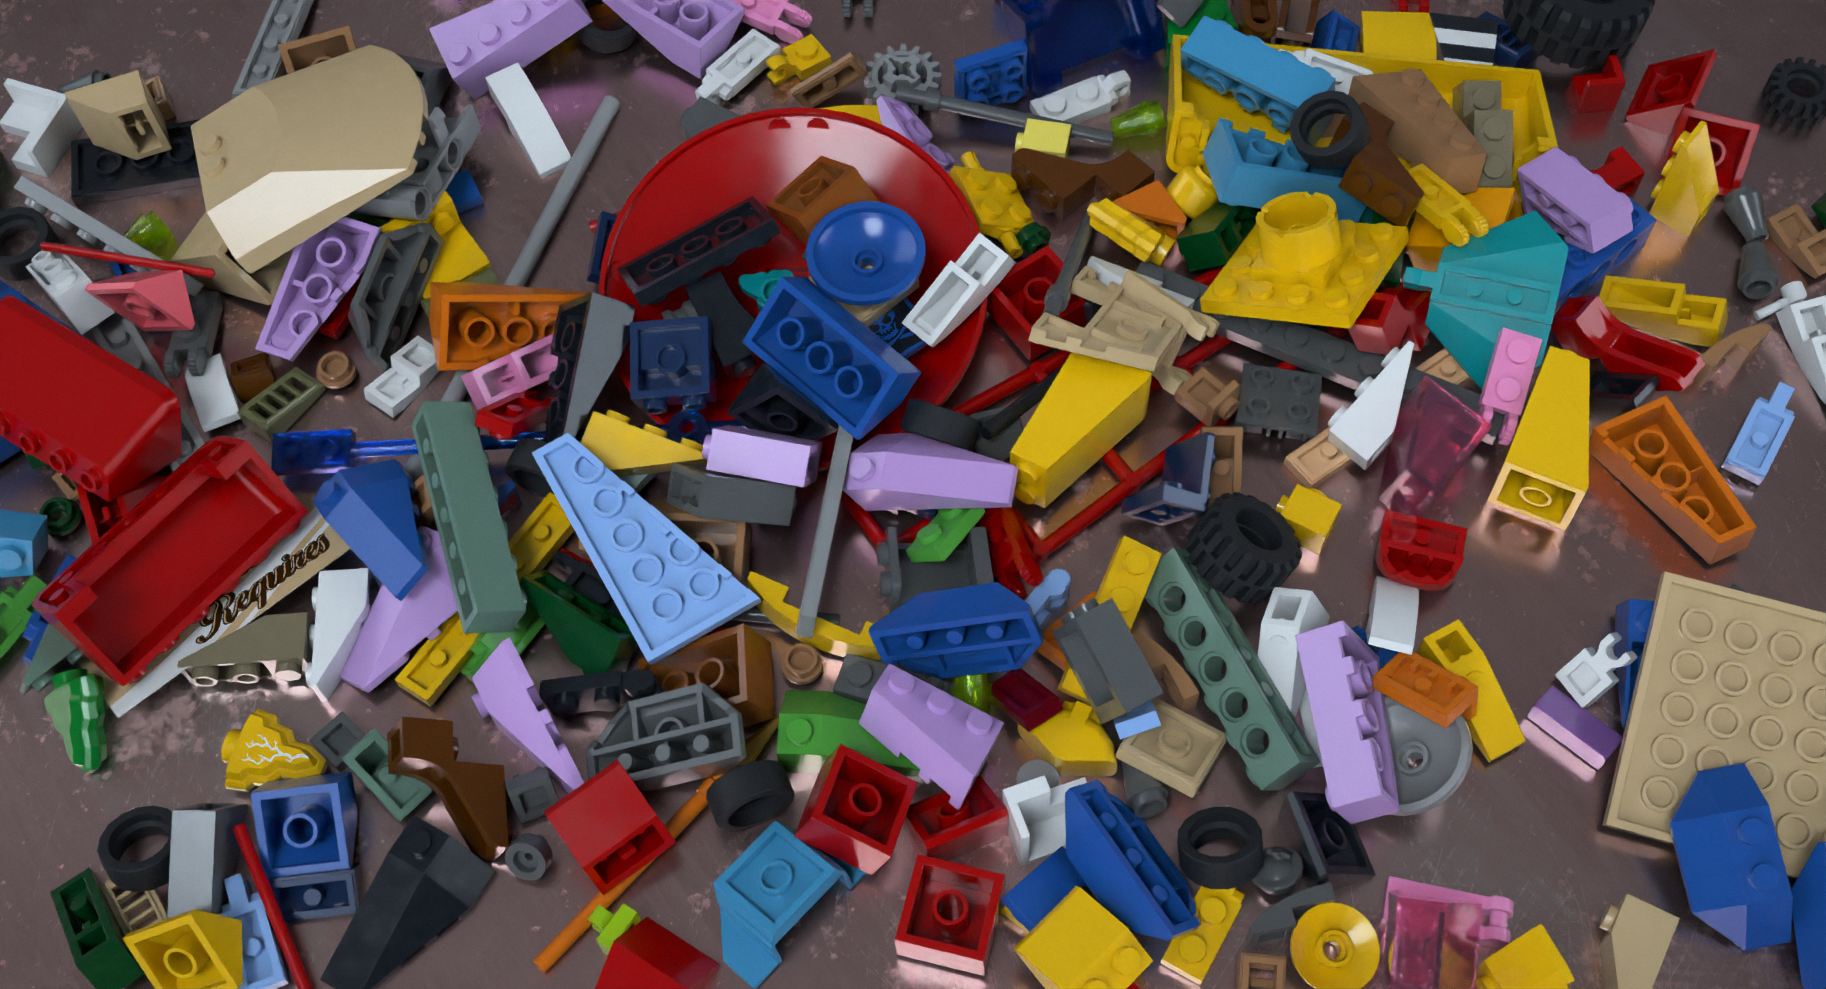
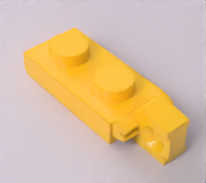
M1201 886L1194 898L1196 915L1199 917L1201 925L1194 931L1172 939L1160 964L1201 986L1241 910V903L1245 894L1237 891V887L1231 889H1209Z

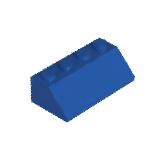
M781 277L742 341L744 345L856 440L862 439L901 405L921 374L919 369L834 299L825 294L807 277Z

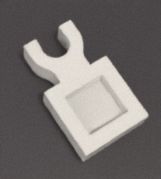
M1617 632L1609 633L1600 642L1597 652L1593 647L1584 648L1555 674L1581 708L1590 707L1620 681L1613 673L1616 668L1628 666L1638 658L1633 651L1625 652L1620 658L1614 655L1613 647L1622 639Z

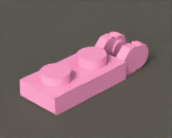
M732 0L744 7L742 22L771 35L775 34L780 40L790 44L802 39L803 34L798 28L781 21L783 16L790 23L802 28L809 27L813 20L807 11L788 3L789 0Z
M1504 327L1499 330L1478 402L1480 410L1476 420L1474 436L1480 438L1486 436L1491 427L1494 411L1504 414L1502 426L1498 434V443L1506 446L1510 445L1517 427L1518 417L1522 414L1542 339Z

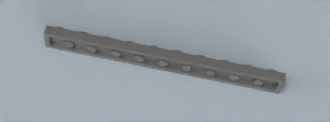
M1141 261L1136 270L1139 274L1163 282L1162 288L1194 299L1195 303L1192 310L1211 316L1220 323L1215 334L1314 374H1321L1324 378L1357 390L1367 377L1370 376L1375 379L1384 369L1381 363L1385 356L1358 351L1355 344L1302 323L1204 313L1201 310L1200 298L1209 286L1149 262ZM1409 366L1400 404L1401 409L1493 445L1504 419V414L1493 411L1491 427L1484 438L1474 436L1476 420L1480 410L1478 402L1481 394Z

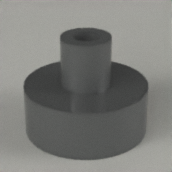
M530 833L517 836L505 852V862L509 870L524 880L540 878L553 859L552 850L547 840L541 835Z

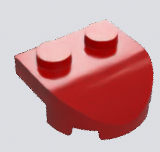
M1386 509L1375 555L1377 567L1388 579L1406 586L1430 591L1446 589L1455 581L1464 561L1463 552L1468 528Z

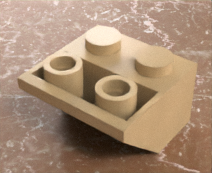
M138 70L64 92L67 101L93 145L134 160L172 149L164 117Z

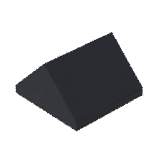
M764 362L727 410L729 416L749 429L815 441L838 431L839 427L838 423Z
M1292 791L1286 795L1278 817L1291 849L1295 850L1302 857L1304 865L1302 876L1307 888L1331 882L1333 890L1376 876L1355 824H1350L1336 811H1333L1328 805L1325 794Z

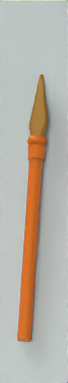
M779 716L745 740L746 757L733 769L755 761L778 727ZM724 774L711 776V778L707 777L696 789L697 792L665 824V827L674 839L708 805L706 799L707 790L714 781ZM656 858L605 895H602L599 891L532 962L545 973L592 925L588 918L595 908L600 905L607 909Z

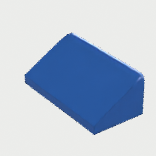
M1332 10L1316 23L1310 48L1355 52L1360 27L1335 10Z

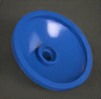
M874 201L847 204L827 214L813 229L806 247L808 270L819 289L837 301L860 306L884 303L903 294L920 276L926 257L923 234L912 217L895 206ZM866 266H872V267H873V268H871V269H863V268L866 267Z

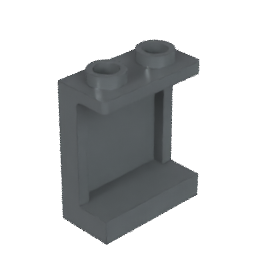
M887 527L885 542H878L877 565L878 567H885V572L881 571L880 596L888 598L889 613L919 593L994 583L986 527H973L968 533L967 543L959 544L949 557L941 562H911L906 550L912 543H897L896 527Z

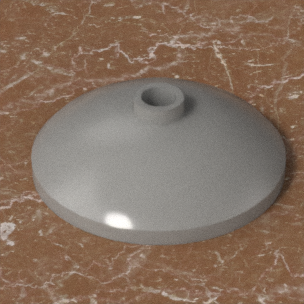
M1385 696L1400 812L1389 815L1408 816L1423 813L1447 800L1464 780L1472 759L1471 732L1462 715L1447 728H1444L1390 697ZM1423 759L1420 766L1412 768L1416 760Z

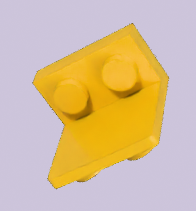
M446 191L443 192L440 200L426 220L415 221L395 218L380 227L382 229L381 233L384 234L422 222L430 223L445 241L422 298L425 300L430 298L431 282H454L456 280L462 282L491 267L487 256L462 225L454 202Z

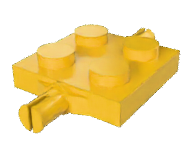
M969 151L961 156V162L965 167L953 166L948 173L964 195L974 214L980 233L989 235L1002 242L1006 253L1012 259L1019 257L1023 253V249L1016 239V234L1024 226L1034 222L1030 209L1026 206L1017 188L1016 181L1011 177V174L987 171L982 168L975 152Z

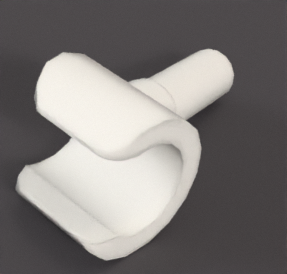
M1793 281L1784 285L1780 289L1782 299L1754 311L1755 319L1760 320L1791 304L1803 302L1807 296L1803 283L1801 281Z

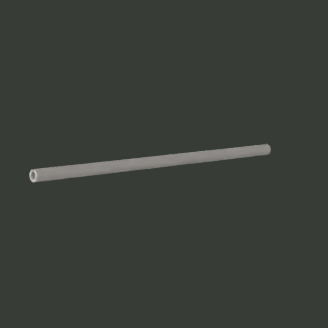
M608 95L603 98L503 285L524 287L620 107V102L616 98ZM457 370L440 401L462 402L468 390L461 376L473 370ZM417 445L404 467L414 482L424 474Z

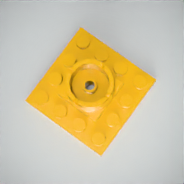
M1305 191L1278 196L1261 207V212H1258L1256 216V225L1200 298L1201 310L1204 313L1351 329L1408 243V227L1393 226L1389 223L1369 224L1357 223L1352 220L1338 221L1335 201L1330 196L1314 192L1313 195H1310Z

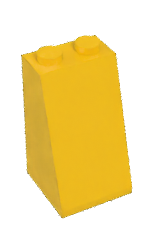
M1553 346L1549 347L1524 405L1514 436L1508 446L1488 497V502L1566 531L1589 486V359L1578 356L1570 350L1559 349Z
M1071 352L1010 451V464L1018 468L1014 496L1023 503H1034L1043 508H1046L1143 421L1147 414L1152 373L1145 369Z

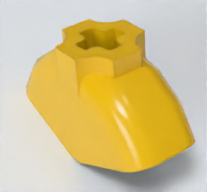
M1064 701L1062 705L1064 710L1030 732L1018 724V733L1023 741L1041 760L1051 763L1060 776L1106 777L1112 776L1117 772L1114 744L1104 730L1103 724L1100 723L1092 706L1080 701Z

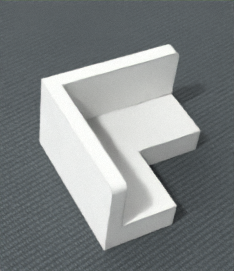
M7 78L3 85L14 102L1 119L0 125L4 132L26 138L11 160L17 169L49 178L71 145V141L75 139L83 126L67 101L65 94Z
M1044 775L1003 789L1002 803L1005 805L1009 815L1008 837L1020 867L1048 858L1061 846L1066 849L1065 793L1071 787L1087 783L1085 777L1050 788Z

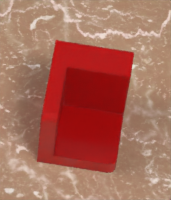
M1617 55L1608 56L1602 73L1572 76L1569 87L1578 114L1614 111L1626 83Z

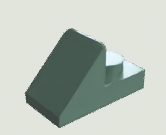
M375 728L341 757L357 780L368 788L399 821L407 816L432 792L428 785L415 778L388 774V742Z

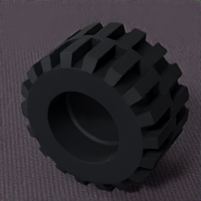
M1227 492L1217 497L1189 531L1186 537L1188 541L1185 543L1186 550L1190 553L1188 558L1191 564L1196 566V572L1200 577L1204 578L1214 590L1217 589L1222 592L1223 596L1229 599L1235 598L1238 602L1247 604L1248 601L1252 604H1260L1262 601L1270 599L1273 589L1280 587L1300 564L1299 560L1302 558V551L1299 549L1301 544L1294 535V529L1284 520L1285 518L1279 512L1277 513L1270 505L1259 501L1256 497L1251 495L1245 496L1240 492H1234L1233 494Z

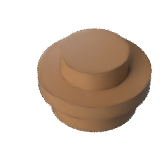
M332 351L320 358L316 373L320 383L325 387L339 389L353 381L357 368L350 356L339 351Z
M805 643L792 645L784 652L781 658L782 673L787 680L794 684L803 685L813 682L819 677L823 668L820 652L815 647Z

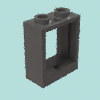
M672 462L666 503L699 518L790 526L791 515L794 513L797 505V497L795 494L796 486L706 470V466Z
M1093 598L1060 617L1064 625L1053 631L1052 634L1101 724L1126 714L1164 693L1113 598L1100 605Z

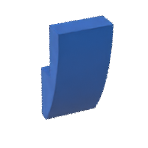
M1061 846L1012 888L1001 901L1011 911L1013 917L1030 932L1075 886L1083 889L1087 884L1067 857L1066 849Z

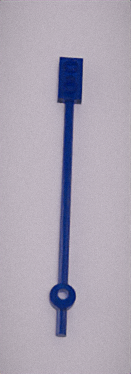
M681 410L671 417L668 424L652 425L666 431V438L680 443L682 438H686L701 445L704 444L707 434L712 435L713 428L726 425L747 428L737 420L706 421L704 416L696 410ZM686 423L694 424L693 430L689 433L681 432L682 426ZM639 425L635 427L643 429L644 425ZM352 429L273 433L271 469L277 476L336 473L341 469L355 467V458L415 455L419 453L415 439L356 442V433ZM579 429L575 439L578 442H581L586 429ZM546 431L523 432L507 440L485 434L480 435L483 451L514 449L522 438H533L545 442Z

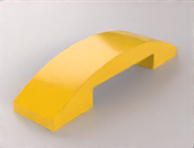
M750 572L747 578V589L749 588L761 600V603L756 606L784 632L805 644L841 657H845L846 654H853L871 660H882L868 633L870 626L874 623L867 620L859 635L816 617L812 638L797 636L796 629L800 609L788 604L789 587L755 572Z

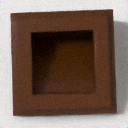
M257 354L230 364L231 381L242 403H247L276 382L269 354Z

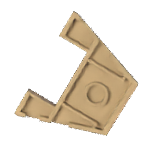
M1085 265L1073 279L1070 293L1102 306L1090 322L1083 328L1044 312L1031 328L1028 339L1030 342L1154 372L1178 339L1182 324L1144 300L1139 301L1138 305L1122 295L1123 287L1113 281L1108 286L1096 279L1098 272Z

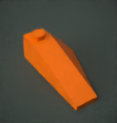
M431 282L429 322L437 369L439 371L475 370L554 333L559 306L591 292L472 282Z

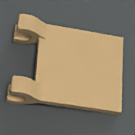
M1128 270L1120 285L1124 288L1122 295L1137 305L1139 301L1144 300L1182 324L1179 337L1155 371H1149L1152 373V376L1157 378L1163 389L1175 395L1176 391L1192 377L1189 372L1172 366L1187 333L1198 341L1204 340L1206 335L1212 338L1220 323L1211 316L1190 309L1134 271Z

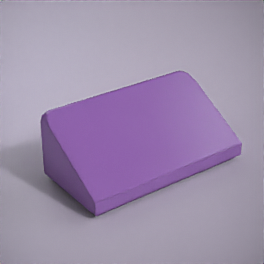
M1553 685L1533 705L1527 715V718L1598 771L1622 743L1623 737L1586 709L1581 708L1578 703Z

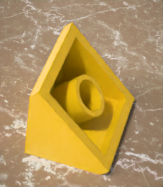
M194 909L127 933L122 938L155 989H237L243 983L242 920Z

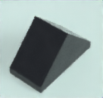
M1596 371L1590 377L1589 412L1602 422L1609 421L1649 403L1661 381L1658 375Z

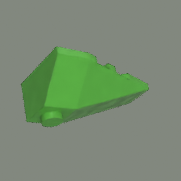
M786 690L779 713L776 752L778 762L783 765L786 773L819 774L822 764L840 744L904 776L919 777L920 769L904 755H901L899 758L896 757L859 724L866 704L829 691Z

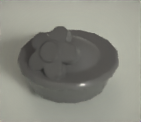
M1285 846L1265 848L1263 850V866L1257 876L1251 881L1261 888L1262 891L1271 895H1281L1290 892L1298 885L1304 869L1302 857L1295 850Z

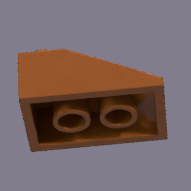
M744 623L697 639L653 665H650L646 658L638 660L639 671L643 669L652 671L657 678V684H660L665 692L699 683L709 685L742 714L743 728L775 718L771 642Z

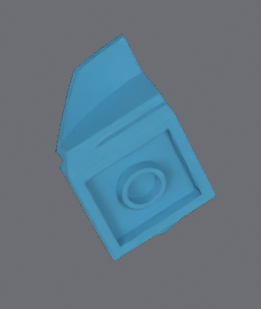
M777 820L713 882L717 903L720 906L723 961L753 989H756L783 961L775 947L776 943L828 889L839 880L851 890L866 874V872L795 838L796 830Z

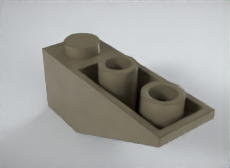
M308 612L265 615L178 661L177 667H188L182 671L184 676L191 684L202 687L214 686L220 681L235 680L239 683L251 684L258 682L262 678L277 677L287 681L297 680L305 675L307 663L312 662L313 649L310 647L308 634L310 625L315 623Z

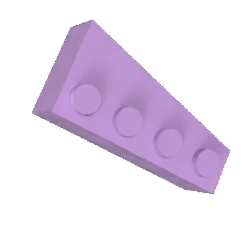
M495 0L431 27L429 30L452 79L476 100L489 91L485 77L517 62L521 68H524L591 23L592 19L582 0Z
M1343 620L1295 635L1327 782L1325 795L1328 805L1350 824L1400 812L1384 694L1373 689V676L1381 669L1379 656Z

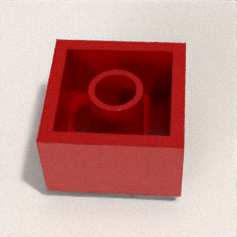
M1048 245L1015 264L988 295L987 312L1029 361L1053 348L1028 341L1032 326L1041 317L1045 308V295L1049 287L1055 284L1063 266L1061 259ZM1071 293L1066 309L1060 312L1058 317L1084 328L1087 324L1083 305L1087 299Z
M840 744L821 766L794 837L873 875L892 856L918 782Z
M917 854L895 936L897 955L985 976L1003 903L1001 899L1006 891L1005 875Z

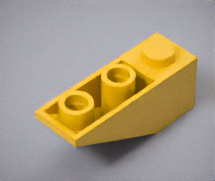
M1702 120L1691 133L1685 130L1680 135L1672 148V151L1677 155H1673L1668 160L1661 172V175L1666 178H1662L1650 195L1655 201L1649 214L1686 237L1692 234L1708 214L1719 192L1707 123Z
M608 410L606 415L593 411L580 442L618 477L671 471L672 462L707 466L708 460L702 457L703 445L686 438H682L680 443L666 438V431L649 424H645L643 429L629 424V417L612 410Z
M1458 619L1424 637L1417 654L1430 659L1437 665L1466 678L1478 686L1477 713L1471 720H1465L1470 729L1472 740L1490 763L1524 744L1526 739L1484 652L1461 621Z

